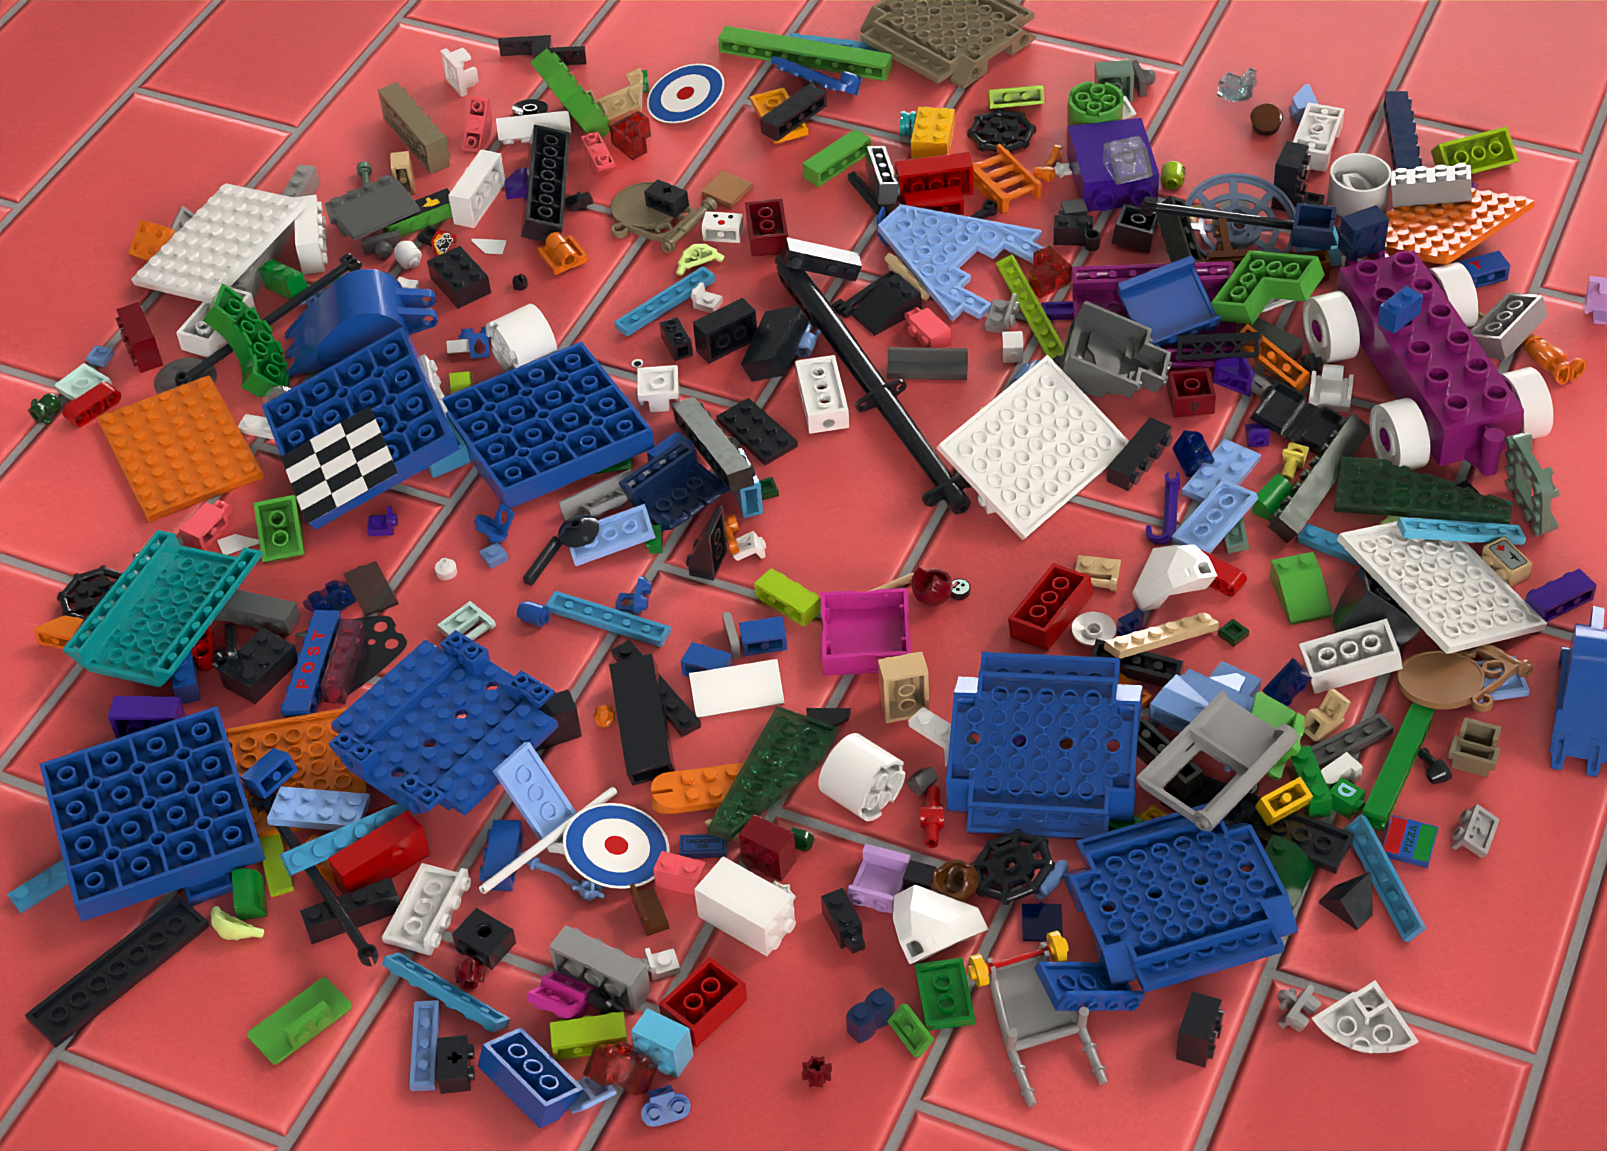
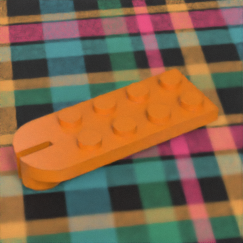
M764 760L666 772L658 775L651 784V807L660 814L714 809L726 802L744 805L773 801L774 799L773 789Z

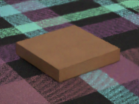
M722 171L701 190V196L705 198L711 197L717 203L732 208L753 188V183Z

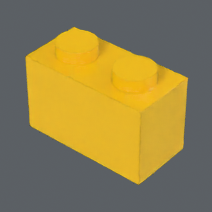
M1298 777L1262 797L1255 807L1266 825L1270 826L1306 806L1313 795L1302 778Z

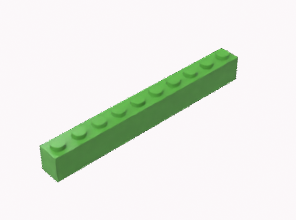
M725 26L718 37L719 52L766 61H771L773 56L812 69L841 74L846 71L860 77L886 81L892 70V54L731 26Z

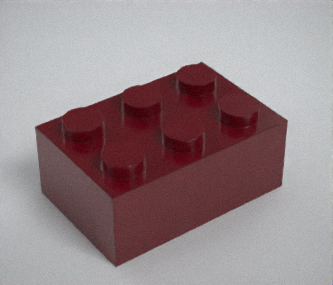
M782 198L745 202L751 256L780 254L786 237L788 238Z
M136 302L116 309L119 317L115 319L121 330L122 340L126 343L125 346L128 354L131 355L134 367L138 366L140 372L143 373L163 366L155 337L140 303Z

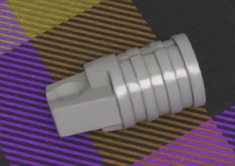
M1254 372L1252 392L1263 400L1268 394L1266 390L1270 391L1274 385L1262 375Z

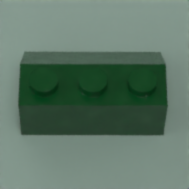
M1273 834L1265 848V852L1289 896L1292 910H1294L1316 866L1296 843Z

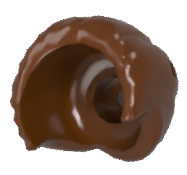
M950 860L939 867L938 870H933L932 885L938 893L963 902L972 897L979 885L978 872L973 865H969L963 860Z

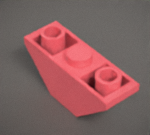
M471 96L462 150L479 153L490 138L493 118L489 98Z
M599 132L581 136L588 164L594 175L612 170L615 167V162Z

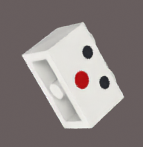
M705 212L702 223L703 241L741 242L744 230L743 214Z

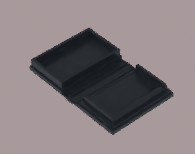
M1277 381L1253 412L1250 419L1289 441L1309 447V451L1319 455L1318 449L1323 443L1329 441L1327 436L1334 429L1337 430L1336 424L1343 416L1325 406L1318 408L1306 402V395Z

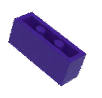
M1579 568L1573 572H1567L1554 581L1547 582L1540 588L1530 590L1526 595L1525 602L1547 623L1593 600L1597 585Z

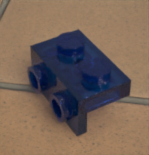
M332 580L325 584L324 589L309 594L307 596L308 599L302 603L306 610L312 612L314 610L342 611L356 602V599L346 582Z
M1292 658L1262 691L1267 696L1288 707L1292 703V699L1307 687L1312 677L1296 659Z

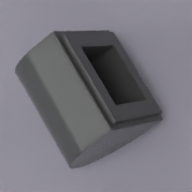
M925 767L919 769L905 783L912 792L921 795L926 791L927 787L932 786L938 781V777L932 767Z

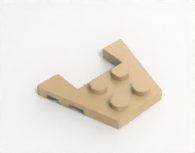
M641 68L626 74L630 86L596 100L591 89L585 92L602 110L600 115L604 114L610 121L608 125L617 123L642 111L643 73Z

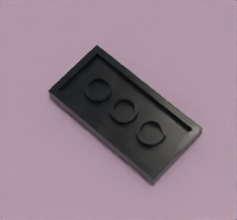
M750 398L741 401L716 416L717 422L765 466L798 447V441Z

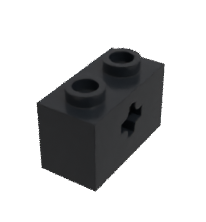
M659 179L644 191L647 207L674 218L689 207L686 190Z
M467 1035L437 1038V1082L441 1094L471 1091V1081L475 1080L474 1066L471 1065L470 1059H475L474 1045L469 1044Z

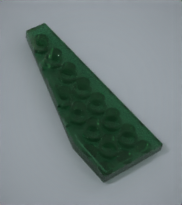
M1342 456L1334 512L1511 525L1513 502L1490 494L1485 496L1476 493L1474 489L1469 487L1464 489L1455 486L1454 482L1427 473L1420 474L1411 471L1410 467L1404 465L1402 467L1393 465L1392 461L1386 459Z
M777 706L708 826L707 834L727 841L733 839L742 831L753 815L758 817L824 763L839 735L840 728Z

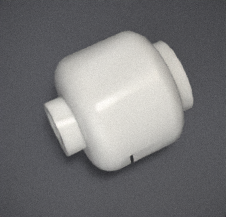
M401 241L395 246L393 255L402 268L414 269L420 264L422 253L413 242Z

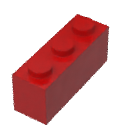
M960 186L904 193V205L956 215L964 214V199Z

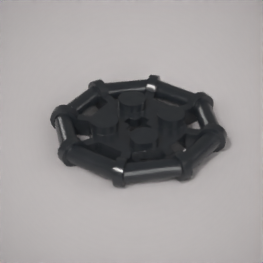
M997 108L995 111L976 115L971 128L967 131V136L975 142L978 150L982 152L991 151L997 153L998 144L1012 152L1029 147V142L1036 132V126L1031 124L1025 117V113L1021 111L1017 113Z
M101 565L100 568L81 574H74L73 579L65 589L57 595V600L60 601L63 612L62 616L79 617L85 621L116 581L112 582L107 577L118 580L123 573L109 569L106 565ZM99 577V579L90 582H85L87 580ZM69 603H76V607L71 609ZM88 613V616L85 617L80 614Z
M1015 829L1012 833L985 841V847L976 860L970 864L978 872L979 885L976 893L980 897L986 896L1002 902L1003 905H1009L1010 902L1031 894L1037 895L1040 892L1039 888L1049 873L1055 869V862L1052 861L1048 848L1049 841L1045 837H1037L1022 832L1021 829ZM1021 842H1025V843H1028V844H1030V845H1029V846H1026V845H1025V847H1022V846L1020 845V843H1021ZM1037 851H1040L1042 857L1040 860H1035L1033 854ZM992 853L994 857H993L992 860L990 861V859H988V857H989L990 854ZM1010 863H1014V864H1015L1014 867L1009 868V866H1010L1009 864H1010ZM1036 869H1041V870L1039 871V873L1037 874V876L1035 877V879L1033 880V882H1032L1031 880H1032V879L1034 878V876H1035L1034 871H1035ZM983 871H988L989 877L984 880L982 873ZM1022 884H1026V885H1027V886L1022 887V888H1020V889L1011 891V888H1014V887H1016V886H1019V885H1022ZM993 885H998L1002 889V892L994 890L991 887Z

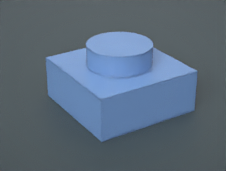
M95 345L86 357L87 363L106 367L114 356L113 349Z
M498 542L479 551L480 557L490 569L509 560L508 554Z

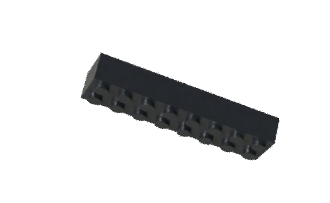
M535 124L533 126L529 140L521 237L545 242L551 233L562 232L570 132Z

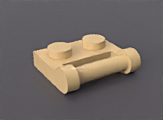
M1078 555L1075 571L1090 575L1092 587L1108 588L1110 591L1116 592L1121 560Z

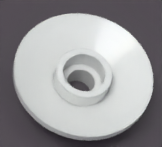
M1087 612L1079 615L1073 621L1072 634L1081 644L1094 647L1096 639L1104 641L1113 639L1116 634V625L1106 614Z

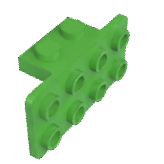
M1257 692L1254 695L1250 713L1275 729L1281 724H1287L1297 732L1299 737L1292 748L1266 774L1274 780H1279L1282 777L1285 762L1291 756H1296L1300 751L1301 744L1299 743L1305 731V727H1303L1305 717L1295 713L1294 710L1266 694Z
M323 977L248 1031L247 1036L258 1050L273 1065H276L352 1009V1005L327 978Z

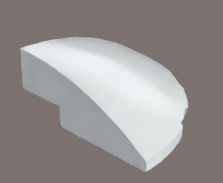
M1376 980L1356 993L1352 992L1312 1017L1315 1024L1332 1040L1363 1053H1393L1419 1043Z

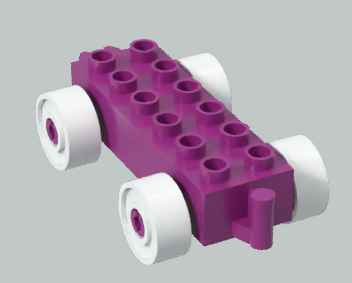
M1383 250L1368 255L1367 259L1370 260H1362L1360 262L1357 261L1358 259L1349 261L1346 258L1345 267L1339 269L1337 291L1310 297L1304 303L1303 327L1311 353H1315L1316 358L1321 356L1323 365L1354 358L1358 353L1360 343L1396 399L1375 405L1370 413L1369 424L1373 448L1381 466L1387 473L1394 475L1427 465L1431 453L1438 466L1466 460L1478 468L1481 474L1493 476L1498 470L1501 450L1507 449L1505 437L1520 432H1529L1533 439L1547 436L1553 426V405L1548 387L1540 373L1532 367L1499 374L1469 329L1475 326L1478 318V298L1473 280L1462 264L1455 262L1427 269L1415 250L1400 251L1392 256H1389ZM1407 285L1423 295L1421 312L1393 334L1377 324L1379 308L1381 304Z

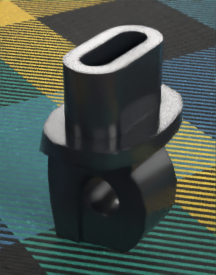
M576 192L577 194L565 198V206L571 212L581 207L587 209L588 205L594 204L589 192Z
M601 989L590 991L585 998L591 1005L600 1010V1015L610 1012L619 1013L625 1009V1006L618 1001V996L611 998L608 993Z

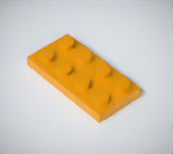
M780 88L750 96V101L759 118H761L787 100L789 95L785 88ZM803 123L778 142L773 139L772 141L776 144L809 135L808 128Z

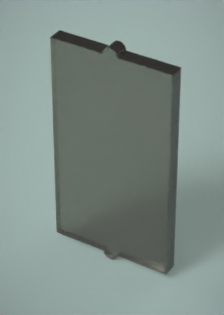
M376 561L343 573L365 617L378 612H384L385 609L398 605V601Z

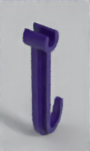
M1169 472L1165 474L1166 491L1162 535H1153L1151 525L1146 526L1148 540L1157 545L1171 542L1173 540L1172 535L1176 532L1178 492L1181 488L1180 474L1176 472V478L1174 479L1169 478Z

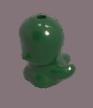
M47 393L38 402L37 399H33L28 412L35 422L50 424L52 420L48 416L60 409L61 401L55 394Z

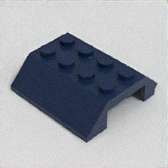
M682 439L619 482L633 508L645 504L651 523L653 525H661L662 532L678 527L687 521L689 517L694 516L704 509L705 506L718 499L720 495L729 491L718 477L696 461L695 449Z

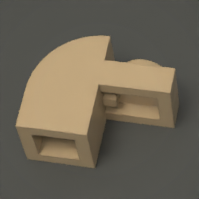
M1329 689L1320 707L1309 710L1305 716L1304 733L1316 742L1328 739L1344 723L1345 719L1343 716L1351 701L1335 689Z

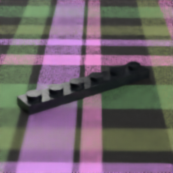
M630 640L611 649L612 656L617 662L642 655ZM659 674L666 718L683 738L699 729L701 721Z

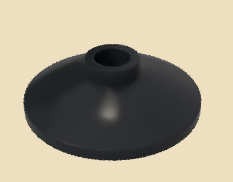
M536 99L522 100L512 106V112L517 116L541 114L548 111L547 103Z
M587 514L570 517L559 528L558 537L560 542L571 548L587 545L595 539L599 532L598 521L593 516Z

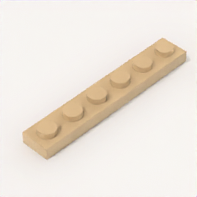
M1199 613L1198 615L1185 617L1177 621L1167 622L1163 625L1105 641L1104 649L1116 658L1121 659L1217 631L1219 622L1207 613Z

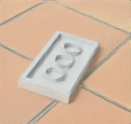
M777 659L689 673L697 718L785 703Z

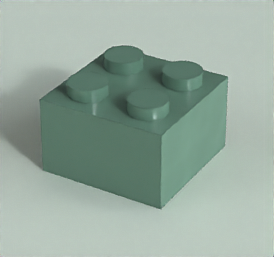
M1132 61L1095 62L1094 84L1105 85L1106 82L1111 83L1122 91L1123 97L1126 96L1129 102H1133L1134 70Z

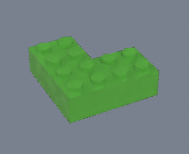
M546 48L530 63L586 134L599 132L601 138H603L611 131V128L608 126L610 121L604 114L600 115L602 110L594 103L588 93H585L580 84L576 85L578 83L577 79L572 73H569L570 71L563 61L559 63L561 59L555 52L551 54Z
M1249 250L1211 304L1216 315H1220V321L1253 325L1271 298L1306 302L1325 274L1318 256Z

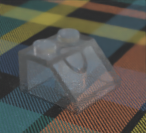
M1140 136L1104 144L1103 163L1117 185L1153 176L1147 147Z

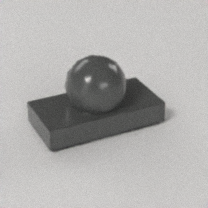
M1138 60L1132 61L1134 85L1139 96L1144 97L1147 96V86L1155 82L1156 74L1150 68L1142 70Z
M398 230L361 239L365 255L375 253L381 259L389 258L395 246L401 242Z

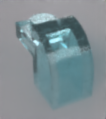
M1249 68L1241 77L1228 72L1219 80L1218 96L1235 102L1250 99L1253 88L1257 84V70Z

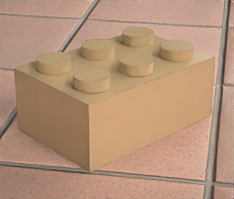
M923 652L879 659L880 705L885 722L891 723L910 719L922 707L929 710V674Z

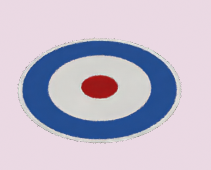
M689 64L674 69L660 78L652 87L647 98V109L653 118L665 123H681L697 118L711 109L721 97L724 90V77L717 68L707 64Z
M617 803L598 804L580 811L569 821L563 835L564 852L572 867L591 882L610 888L626 889L630 888L629 884L632 883L638 887L655 879L653 869L661 851L669 853L670 849L667 836L655 819L635 807Z

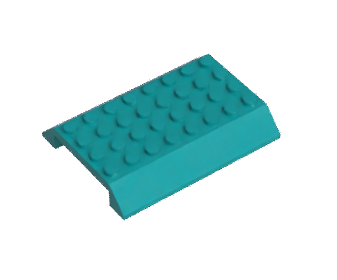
M157 530L62 650L89 672L161 688L186 658L261 558L263 552L244 547L240 554L235 557L181 546L175 533Z

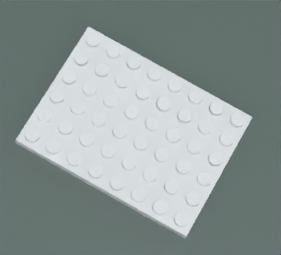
M225 183L161 247L156 255L149 259V262L131 280L136 286L211 303L222 283L230 287L308 205L304 199Z
M1047 355L941 442L936 449L1008 526L1024 540L1102 473L1127 445L1129 440Z
M1436 513L1415 517L1418 519L1442 520ZM1398 521L1344 532L1338 536L1337 541L1357 560L1371 577L1383 587L1446 654L1542 631L1547 625L1465 541L1403 538L1397 526Z

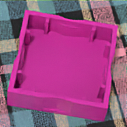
M908 588L877 589L866 592H820L823 676L878 673L879 659L911 653Z

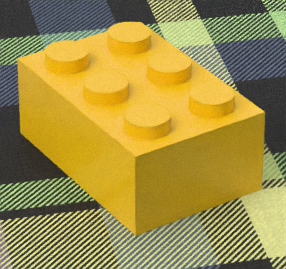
M918 107L911 138V159L948 155L950 153L955 129V109Z

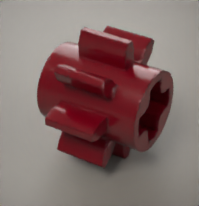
M474 959L464 960L461 966L455 967L454 977H456V983H460L462 988L468 990L477 988L478 982H484V966H480V963Z
M811 1056L807 1063H802L804 1070L801 1072L802 1080H808L809 1087L820 1086L822 1088L826 1081H831L830 1072H832V1064H826L824 1056L821 1058Z

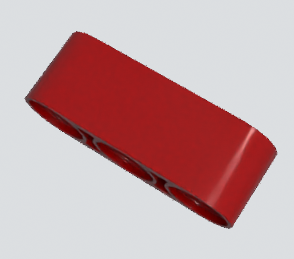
M101 382L68 403L62 413L76 427H83L117 405L122 396L120 391L111 384Z
M1201 550L1209 557L1217 574V577L1209 587L1229 597H1233L1247 582L1246 574L1229 563Z
M210 624L191 650L196 667L200 671H209L214 667L212 665L214 658L211 656L215 651L212 624Z

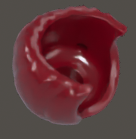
M918 566L912 576L911 586L913 594L919 602L925 605L937 606L943 604L952 594V579L944 570H923Z

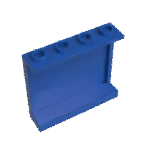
M1192 255L1125 280L1117 285V293L1128 318L1151 328L1150 337L1153 338L1151 344L1160 348L1168 344L1170 346L1178 344L1179 335H1199L1202 331L1207 330L1209 332L1216 329L1220 324L1221 317L1220 315L1217 316L1195 270V260Z

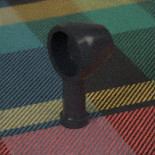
M1422 748L1418 751V757L1430 766L1425 775L1431 784L1444 783L1452 779V774L1444 761L1441 759L1436 760L1427 748Z

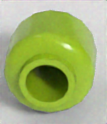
M1177 161L1165 163L1161 170V183L1171 190L1181 187L1184 184L1186 175L1184 165Z

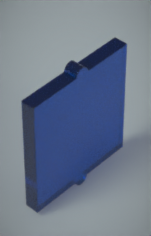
M1043 902L1039 904H1022L1023 941L1045 942L1047 941V933L1056 930L1059 931L1063 938L1061 904H1044Z

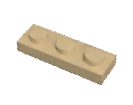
M888 253L884 258L889 264L887 267L893 273H898L921 293V298L927 301L930 298V294L899 257Z

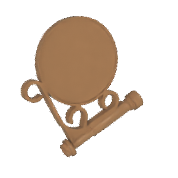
M1492 644L1465 649L1470 650V652L1461 650L1446 654L1443 650H1432L1415 654L1403 662V669L1398 671V686L1405 697L1424 707L1455 709L1472 703L1474 710L1488 712L1493 708V697L1489 695L1491 692L1503 685L1507 679L1516 673L1520 677L1530 676L1534 667L1529 660L1525 659L1521 662ZM1476 654L1488 660L1482 664V667L1472 660L1476 657ZM1491 668H1501L1495 671L1488 670ZM1485 677L1497 679L1484 688ZM1481 699H1483V701H1484V702H1487V703H1486V704H1481V703H1478V702H1479Z

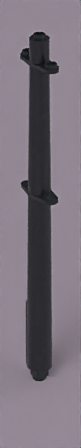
M779 254L775 258V264L777 265L776 268L780 281L811 324L818 327L866 392V395L855 403L857 411L864 412L877 407L936 486L923 495V503L926 506L933 507L938 502L944 500L954 514L965 513L969 509L971 501L963 489L972 486L962 475L952 476L897 398L906 389V382L903 379L889 383L884 380L809 273L783 266L781 254Z

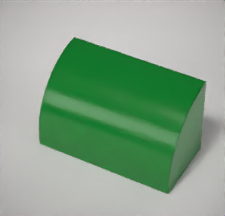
M1276 474L1257 493L1258 500L1253 504L1252 513L1271 522L1273 520L1271 515L1278 508L1281 509L1282 507L1281 501L1288 494L1291 495L1292 492L1289 490L1292 484L1283 476Z
M246 868L232 870L234 909L238 919L243 921L267 916L265 880L263 875L258 871Z

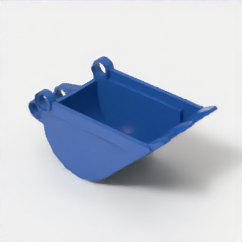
M359 269L345 273L335 280L316 301L314 300L286 330V339L294 336V342L286 351L287 359L294 356V363L287 370V375L291 378L299 373L328 369L401 327L404 328L409 337L411 334L435 327L438 323L437 313L433 309H428L436 303L435 293L430 289L402 288L401 283L393 276L376 269ZM431 297L432 300L423 301L422 298ZM432 316L434 319L426 321L424 317Z
M1593 606L1590 624L1576 623L1569 647H1561L1558 663L1561 669L1549 751L1552 753V769L1562 770L1566 756L1587 759L1586 775L1595 777L1598 776L1602 762L1607 763V628H1603L1605 608Z

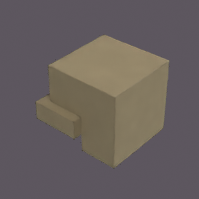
M1464 717L1459 736L1454 735L1448 758L1453 760L1451 768L1488 777L1490 770H1495L1501 748L1497 746L1502 727Z

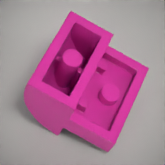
M553 970L542 976L540 986L528 992L526 1001L534 1004L538 1009L549 1010L555 1013L559 1018L578 1019L584 1016L590 1006V1003L585 998L590 991L596 988Z

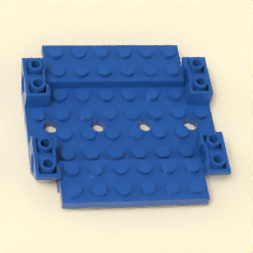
M455 630L440 643L442 649L425 639L331 723L332 730L337 732L338 735L329 742V746L348 770L415 815L429 812L439 804L447 810L453 808L465 816L500 783L493 770L524 742H530L535 750L559 727L558 721L538 709L555 694V690L522 670L515 676L490 661L488 649ZM491 686H497V687H498V688L495 689V690H493V689H492V690H487V689H488L489 687H491ZM461 714L467 715L465 718H456L458 715ZM429 743L435 744L434 747L425 748V746ZM395 773H404L401 777H392Z
M982 652L978 677H958L953 697L946 795L947 811L968 812L967 833L1007 835L1014 832L1015 829H1021L1022 832L1037 837L1081 840L1109 832V820L1134 822L1137 781L1136 759L1143 686L1119 684L1120 658ZM978 734L980 736L979 742L974 745L967 742L969 735ZM1018 736L1026 738V743L1022 747H1016L1013 744L1014 739ZM1066 738L1073 741L1072 747L1067 750L1060 747V742ZM1109 742H1118L1120 748L1116 752L1108 751L1107 744Z
M1209 803L1191 809L1194 811L1203 810ZM1172 813L1077 840V849L1086 868L1062 874L1078 913L1083 911L1092 931L1095 951L1111 987L1133 981L1136 976L1143 993L1283 953L1285 946L1281 937L1298 933L1289 896L1251 824L1241 822L1226 827L1222 819L1212 831H1202L1180 813ZM1249 867L1253 870L1250 872H1244L1241 870V868ZM1203 880L1207 883L1205 885H1197L1195 882ZM1157 893L1161 897L1154 899L1149 897V895ZM1111 906L1112 908H1115V910L1112 912H1106L1103 910V908Z

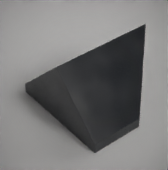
M1371 871L1335 885L1319 900V904L1355 930H1358L1373 915Z

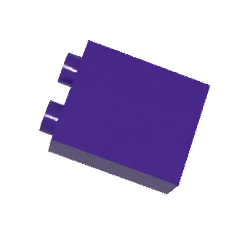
M1142 118L1068 126L1067 158L1079 199H1084L1088 212L1122 208L1123 204L1141 207L1145 197H1155L1158 203L1160 174Z

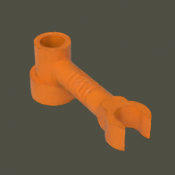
M1054 145L1051 155L1042 167L1036 166L1034 168L1033 176L1035 178H1040L1050 183L1054 181L1056 170L1051 166L1062 157L1063 153H1060L1062 146Z
M735 515L726 517L724 522L726 540L731 554H736L740 550L733 533L740 530Z

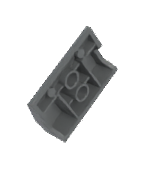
M384 175L375 182L366 183L357 190H350L347 194L341 197H334L325 203L330 224L333 225L339 222L344 233L354 240L421 211L402 184L391 175Z

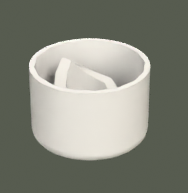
M1352 153L1338 158L1330 169L1327 193L1328 205L1337 207L1336 214L1341 217L1375 205L1383 212L1388 204L1392 176L1389 165L1379 157L1365 153Z

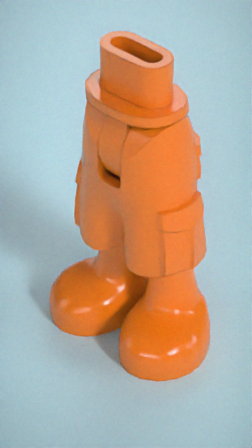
M1530 334L1522 342L1530 357L1543 370L1551 372L1553 379L1559 384H1566L1568 379L1571 382L1577 380L1586 369L1587 363L1585 360L1576 358L1571 363L1567 362V354L1541 336Z

